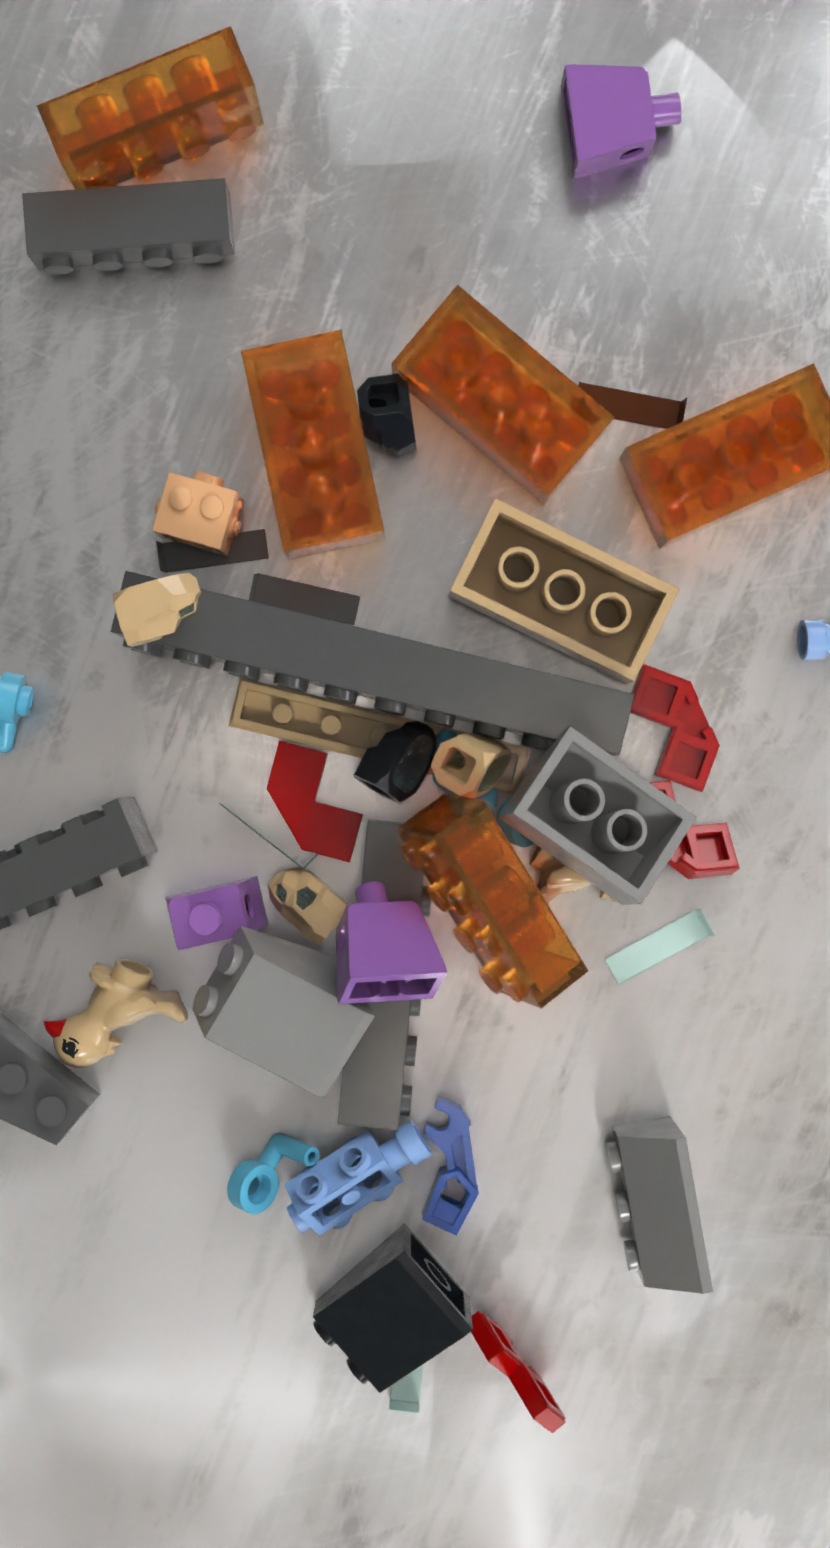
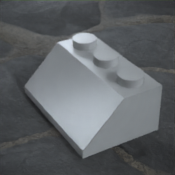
M569 726L524 776L498 818L621 905L643 903L695 821L696 816Z
M670 1116L612 1126L614 1142L606 1143L611 1172H620L623 1191L615 1192V1200L620 1222L629 1221L632 1240L623 1241L629 1272L637 1271L644 1287L700 1294L713 1292L685 1135Z

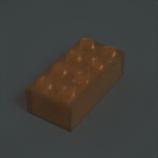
M231 26L37 105L60 164L75 189L115 187L117 184L135 177L137 179L153 177L160 173L166 164L181 158L187 161L197 159L205 155L210 150V146L227 139L232 142L246 139L256 131V127L264 125L255 84Z
M459 285L452 290L391 363L392 374L399 373L408 383L409 392L543 505L547 503L606 433L615 418Z
M342 330L242 350L241 355L281 542L287 559L291 560L384 540L385 532Z
M814 363L625 448L619 457V461L658 548L661 549L830 473V398Z
M443 794L396 828L404 841L400 846L404 857L414 869L423 871L431 884L427 887L430 898L441 911H448L457 925L453 929L456 939L467 952L471 954L474 952L483 966L479 969V974L485 984L495 994L503 993L518 1003L523 1001L542 1009L589 971L484 800Z

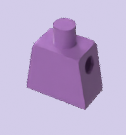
M577 64L565 65L561 93L573 179L582 178L647 157L651 154L656 141V127L681 123L679 93L674 92L651 96L648 71L644 67Z
M258 876L165 897L178 950L233 938L240 926L258 930L269 924ZM245 899L248 905L249 916L245 906Z
M378 881L367 882L357 887L355 890L357 903L346 906L336 930L338 1004L434 998L447 974V969L420 906L413 901L389 902L385 885Z

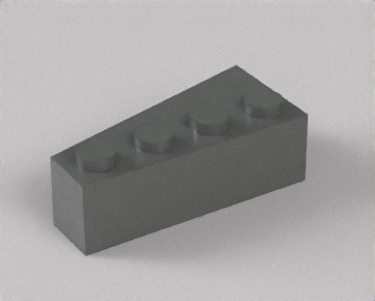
M135 797L117 798L101 805L102 811L95 810L85 815H79L62 823L61 828L58 830H49L14 845V849L7 852L6 850L0 851V930L12 925L8 917L9 915L26 909L28 916L31 917L57 906L54 896L69 889H72L75 897H78L103 886L100 876L118 869L121 877H124L149 866L146 856L158 850Z
M0 1013V1119L57 1146L100 1094Z

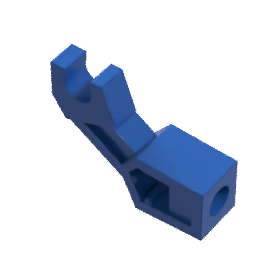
M439 1095L434 1104L435 1109L445 1112L449 1116V1121L441 1127L426 1121L423 1133L445 1153L447 1165L440 1167L422 1210V1220L457 1236L479 1194L469 1132L471 1120L462 1105ZM456 1177L458 1183L465 1187V1194L461 1201L441 1193L443 1188H446L448 1185L447 1179Z

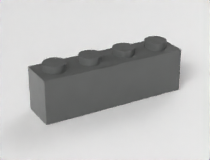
M225 178L22 193L27 255L37 269H43V272L47 274H68L73 272V267L91 265L96 270L114 271L123 268V263L143 262L145 266L165 267L173 264V259L193 258V261L197 263L207 264L223 260L224 255H235L231 195Z

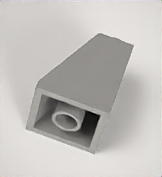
M243 926L238 928L231 942L222 948L215 970L206 985H202L198 989L192 1007L205 1039L322 1098H325L375 1017L368 1002L338 1004L336 956Z

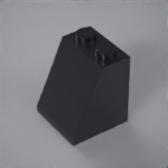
M405 1223L315 1301L313 1318L316 1320L313 1322V1325L322 1340L331 1347L337 1344L347 1355L348 1359L346 1362L353 1375L363 1384L370 1382L379 1393L464 1338L473 1330L470 1297Z

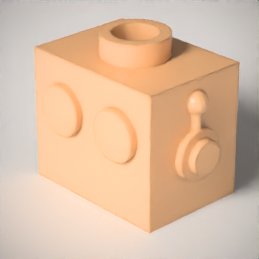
M195 471L194 477L189 478L169 472L162 497L157 500L155 505V513L157 514L152 531L163 539L228 556L232 539L238 535L241 521H238L244 499L237 491L222 487L224 480L214 475Z

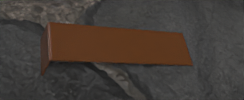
M579 382L574 412L677 431L683 424L687 397L682 401Z

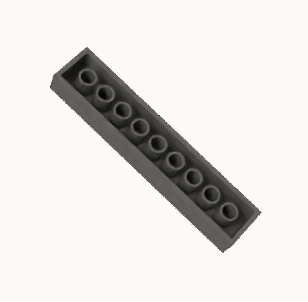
M125 571L121 590L158 578ZM201 589L196 612L183 618L174 633L164 635L159 640L134 647L128 646L125 638L123 642V647L161 657L163 648L174 651L173 659L209 669L211 660L225 663L223 671L258 681L260 672L275 675L273 683L307 693L308 684L325 687L323 695L327 698L355 704L357 695L374 699L376 710L404 716L406 707L424 711L423 721L453 728L455 719L473 723L472 733L484 734L495 739H504L505 732L523 735L521 745L545 751L550 748L567 727L571 726L611 756L620 755L635 695ZM115 611L110 632L124 638Z

